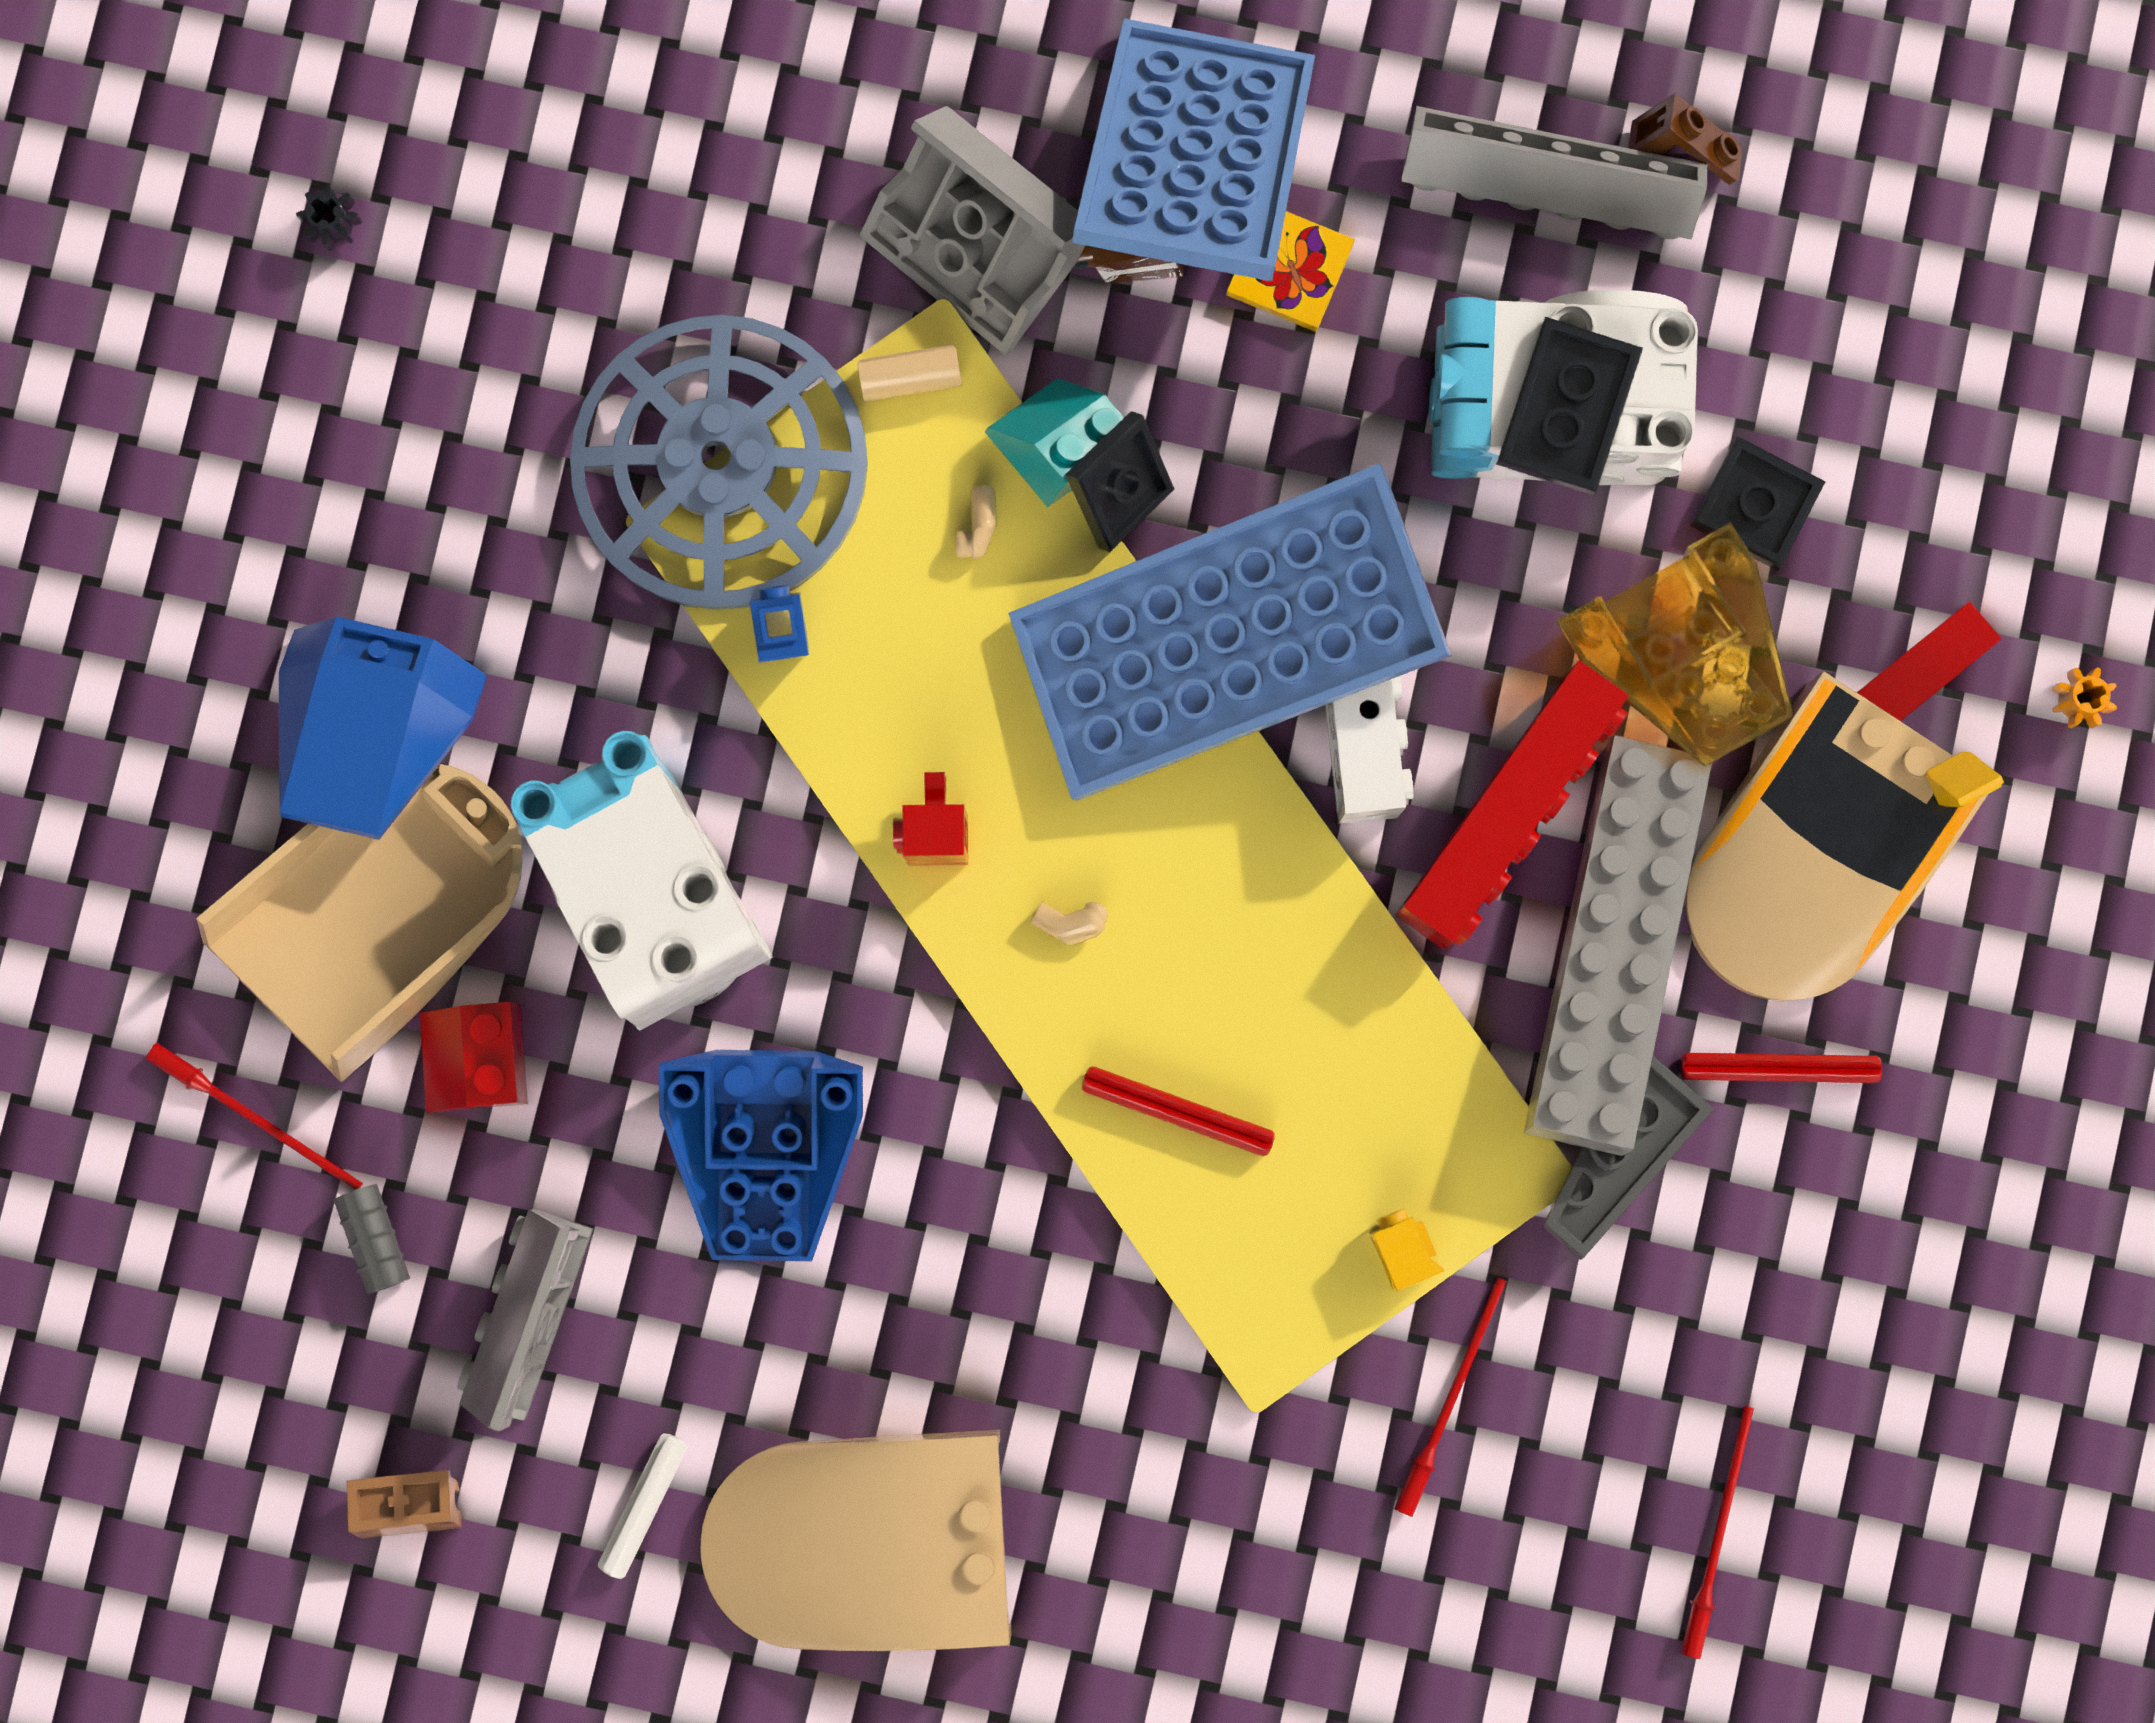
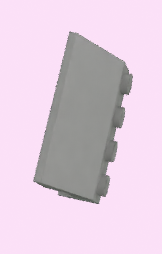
M945 106L914 120L911 129L918 138L903 169L880 191L859 237L937 300H948L967 325L1004 355H1007L1012 351L1074 267L1086 246L1072 243L1078 210L951 108Z
M529 1209L526 1217L519 1216L509 1239V1244L515 1246L509 1265L502 1264L492 1286V1292L498 1294L492 1313L484 1312L476 1330L475 1341L481 1342L474 1362L468 1360L465 1363L457 1385V1389L464 1391L459 1404L488 1428L501 1431L510 1427L513 1418L522 1421L526 1420L593 1228L539 1209Z

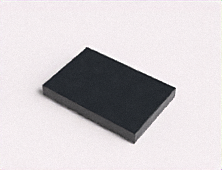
M1545 317L1496 465L1594 496L1603 474L1643 347Z

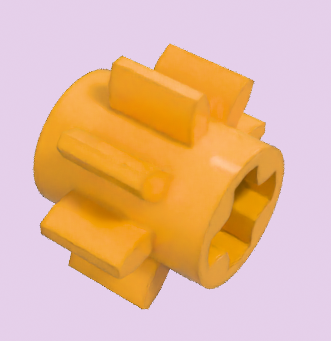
M2077 667L2067 672L2070 684L2058 683L2052 686V690L2059 694V704L2052 711L2053 713L2062 711L2069 718V728L2079 725L2082 719L2085 718L2087 725L2092 729L2102 724L2099 711L2110 713L2117 709V706L2110 702V691L2114 690L2117 685L2116 683L2107 684L2103 679L2099 678L2101 668L2097 667L2091 670L2086 677H2083ZM2088 692L2092 701L2080 704L2077 695Z

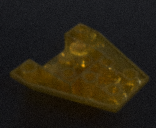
M1731 522L1689 545L1683 558L1605 602L1599 596L1557 620L1558 626L1579 660L1629 694L1626 702L1704 767L1794 716L1758 566Z

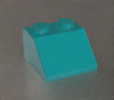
M1057 378L990 425L985 430V433L1044 504L1049 507L1072 490L1065 474L1124 417L1105 394Z

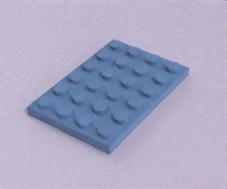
M1124 18L1075 222L1072 243L1272 281L1315 55Z

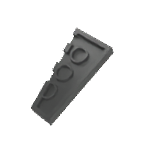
M1652 1056L1634 1150L1624 1156L1582 1147L1542 1226L1577 1258L1582 1260L1714 1108L1657 1058Z

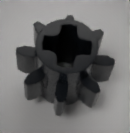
M330 185L325 186L324 193L314 196L306 192L305 196L308 202L305 210L296 212V216L302 223L311 224L303 233L307 240L312 243L321 236L324 246L329 251L333 250L336 242L345 240L352 243L353 239L350 233L353 225L362 224V219L357 213L348 211L355 203L351 195L345 193L337 199L335 191ZM328 212L336 216V219L330 224L322 219Z

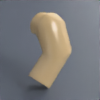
M984 485L974 487L971 490L972 532L959 531L955 534V550L959 558L973 557V560H976L985 555L996 527L995 490L990 486Z
M1042 902L1030 924L1065 944L1074 945L1100 935L1105 929L1108 913L1100 903L1089 902L1086 903L1084 909L1064 915Z

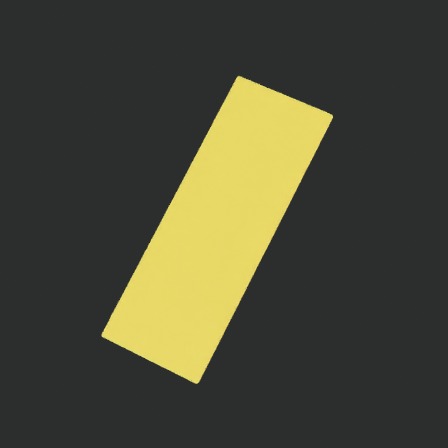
M940 299L836 371L846 384L858 408L866 437L868 470L865 494L856 521L842 546L820 571L799 587L789 591L790 593L801 592L810 650L809 655L759 663L750 606L721 610L683 607L1242 1400L1252 1412L1258 1413L1553 1203L1572 1166L1553 1140L1524 1133L1529 1109L1528 1104L1259 731L1079 801L1071 799L1008 613L1136 562V560L1122 541L1111 552L1098 548L1072 490L1047 507L988 437L985 430L1022 404V401L953 305L946 299ZM952 344L956 346L962 386L864 402L857 362H860L859 360ZM822 380L801 395L815 420L820 438V447L825 450L851 452L850 435L843 410L831 387L825 380ZM786 405L766 423L774 438L776 447L805 448L800 423L792 408ZM724 448L704 462V465L712 470L724 468L730 460V450ZM781 467L776 469L775 477L766 494L783 512L789 508L799 490L804 469ZM820 470L819 481L813 499L803 517L796 524L816 547L828 534L841 511L849 486L850 472ZM977 486H990L995 490L997 524L985 555L976 560H973V557L959 558L955 550V534L959 531L972 532L971 490ZM659 493L657 496H655L654 498H652L651 500H649L648 502H646L644 505H642V507L644 508V510H645L661 493ZM680 505L660 524L662 528L680 538L704 544V516L694 514ZM752 507L738 515L724 518V544L748 539L764 531L769 525ZM630 515L626 519L627 527L634 522ZM649 536L640 545L666 582L687 589L704 590V560L693 559L674 553L656 543ZM780 539L773 545L753 555L735 560H724V591L740 590L765 583L789 571L801 562V559ZM789 610L764 613L768 637L793 634ZM924 772H945L947 783L946 805L964 804L968 814V865L908 866L903 853L897 854V850L894 849L893 818H903L902 805H925ZM1042 902L1064 915L1084 909L1086 903L1089 902L1100 903L1108 913L1105 929L1100 935L1074 945L1065 944L1030 923ZM1094 1066L1272 1130L1275 1133V1140L1268 1156H1260L1085 1093L1082 1090V1083L1087 1069ZM1405 1208L1408 1217H1414L1415 1222L1423 1221L1437 1255L1431 1257V1260L1444 1268V1272L1397 1291L1396 1289L1393 1290L1369 1233L1380 1229L1377 1222L1378 1219Z

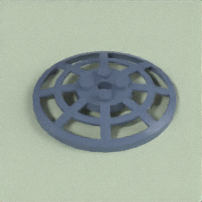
M728 315L693 317L667 324L639 338L618 354L598 376L582 404L574 427L570 454L572 489L579 514L592 540L609 562L635 585L659 598L687 607L712 610L749 607L751 599L760 598L759 589L789 585V591H791L820 571L840 549L856 521L865 494L868 470L866 437L858 408L846 384L830 363L804 340L778 326L753 318ZM712 329L710 355L680 361L660 371L654 377L634 359L647 348L669 337L693 330ZM732 329L750 331L772 338L796 351L807 362L784 379L777 372L758 362L742 357L730 356ZM709 370L708 395L705 398L694 400L682 407L664 389L666 385L685 375ZM729 371H737L753 376L769 385L773 390L751 408L741 401L728 398ZM620 372L638 392L632 397L621 416L615 433L614 445L585 447L587 431L595 407L609 383ZM821 377L831 387L843 410L850 435L851 452L821 449L815 420L807 404L799 395ZM650 402L668 420L660 433L657 444L629 445L634 424L644 406ZM787 404L792 408L800 423L805 448L776 447L771 431L766 424ZM714 445L725 446L730 450L731 454L728 464L719 470L709 469L703 463L705 451ZM657 465L660 479L666 488L645 510L640 505L633 491L628 466ZM613 466V475L618 494L628 514L634 520L615 543L603 530L592 508L585 481V468ZM777 467L804 469L799 490L789 508L783 512L766 494L773 482ZM820 470L850 472L849 486L841 511L828 534L816 547L796 524L803 517L813 499L819 481ZM680 505L694 514L704 516V544L680 538L662 528L660 524ZM752 507L769 525L767 529L748 539L724 544V518L738 515ZM649 536L656 543L674 553L693 559L704 560V590L687 589L663 581L639 568L629 557ZM780 539L801 559V562L792 569L765 583L740 590L724 591V560H735L753 555L773 545Z

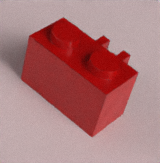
M924 772L925 805H902L903 818H893L894 849L897 850V854L903 853L908 866L968 865V814L964 804L946 805L947 783L945 772Z

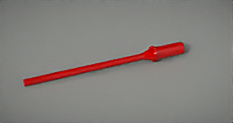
M155 1043L149 1050L146 1060L186 1085L187 1090L195 1089L211 1095L354 1190L360 1189L363 1186L361 1181L215 1087L202 1073V1068L197 1069L159 1043Z
M1497 1277L1427 1445L1415 1460H1411L1413 1465L1394 1510L1412 1518L1431 1472L1436 1470L1433 1468L1436 1447L1507 1282Z
M1748 1406L1743 1408L1703 1583L1694 1600H1690L1692 1607L1681 1654L1700 1660L1712 1609L1715 1610L1712 1586L1754 1408Z

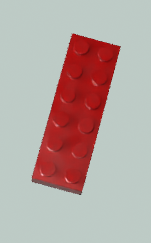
M1579 660L1563 677L1395 916L1443 950L1454 942L1459 946L1463 942L1466 943L1483 919V917L1476 913L1483 902L1490 905L1492 901H1495L1511 880L1512 876L1505 872L1511 862L1518 865L1522 859L1524 860L1540 839L1541 835L1534 831L1540 821L1547 824L1551 818L1553 819L1569 798L1570 794L1563 789L1568 781L1575 784L1580 777L1582 778L1598 757L1599 753L1592 749L1597 740L1603 744L1608 737L1615 733L1627 716L1628 712L1621 708L1629 694Z

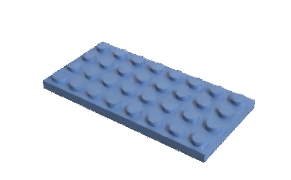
M1380 463L1008 613L1071 799L1076 801L1451 656L1386 473Z

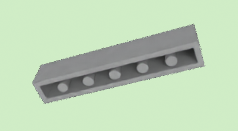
M1417 106L1401 181L1412 183L1416 188L1426 191L1442 189L1457 192L1470 200H1484L1487 198L1507 202L1510 206L1520 210L1536 208L1556 212L1559 216L1570 220L1586 218L1604 222L1615 229L1623 230L1631 227L1651 231L1656 236L1664 239L1681 237L1692 240L1707 189V164Z

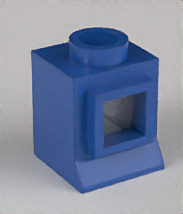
M789 585L759 589L760 598L751 599L750 601L759 663L809 655L810 650L801 592L790 593Z

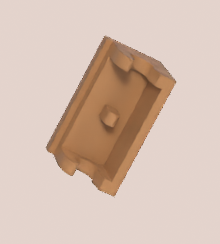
M450 1470L348 1480V1532L360 1538L462 1528V1515L455 1505V1493L459 1492L458 1482L451 1477Z

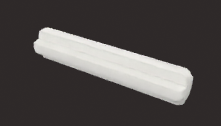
M666 1433L660 1436L599 1560L598 1568L605 1574L618 1579L626 1576L687 1451V1444L682 1439Z

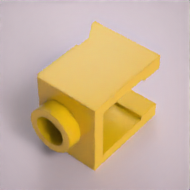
M1405 1208L1377 1220L1380 1229L1369 1234L1393 1290H1402L1444 1272V1268L1431 1260V1257L1437 1255L1423 1221L1415 1222L1414 1217H1408Z

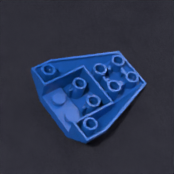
M337 616L295 629L279 669L280 816L380 840L473 722L487 681L486 674L435 639Z
M712 1050L660 1063L659 1115L711 1260L812 1262L863 1117V1066L818 1051Z

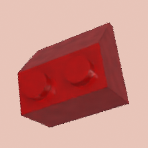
M514 1002L476 1004L420 1013L426 1113L528 1104L520 1004Z

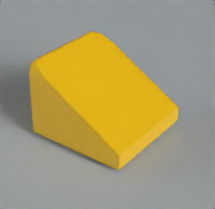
M1962 751L1926 772V779L1938 804L1944 807H1965L2002 787L2001 784L2004 783L2002 777L1969 751Z

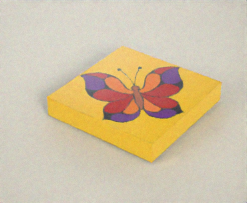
M1286 211L1273 280L1267 281L1234 274L1226 296L1317 332L1351 253L1355 239Z

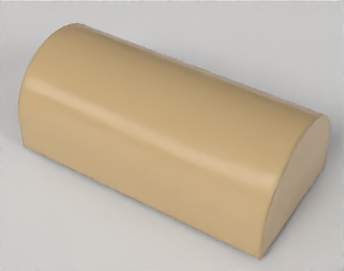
M953 344L859 360L860 362H857L864 402L962 386L956 346H953Z

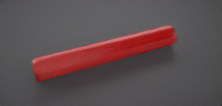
M1685 1053L1681 1058V1075L1685 1080L1877 1083L1881 1080L1882 1063L1878 1056Z
M1094 1066L1087 1069L1082 1083V1090L1085 1093L1260 1156H1268L1275 1140V1133L1272 1130Z

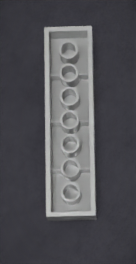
M1616 735L1613 736L1604 748L1524 1133L1619 1156H1624L1634 1150L1713 758Z

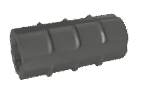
M369 1185L333 1199L341 1220L339 1224L343 1226L349 1243L348 1248L352 1251L358 1268L356 1272L360 1274L366 1294H372L411 1279L403 1259L404 1254L401 1253L395 1236L396 1230L392 1228L386 1211L388 1207L384 1205L378 1185Z

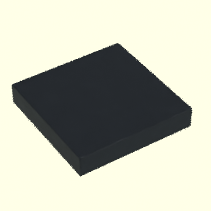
M1133 411L1128 413L1065 474L1098 548L1111 552L1174 490V486L1144 416Z
M1737 436L1690 526L1778 571L1782 568L1826 481Z

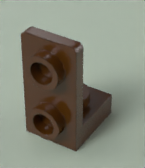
M1676 93L1632 121L1629 149L1665 155L1677 144L1697 161L1707 164V168L1728 185L1739 180L1742 146L1731 134L1725 133L1707 119L1698 108L1688 104Z

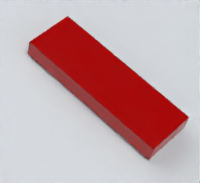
M1969 601L1856 693L1899 721H1902L2002 640V638Z

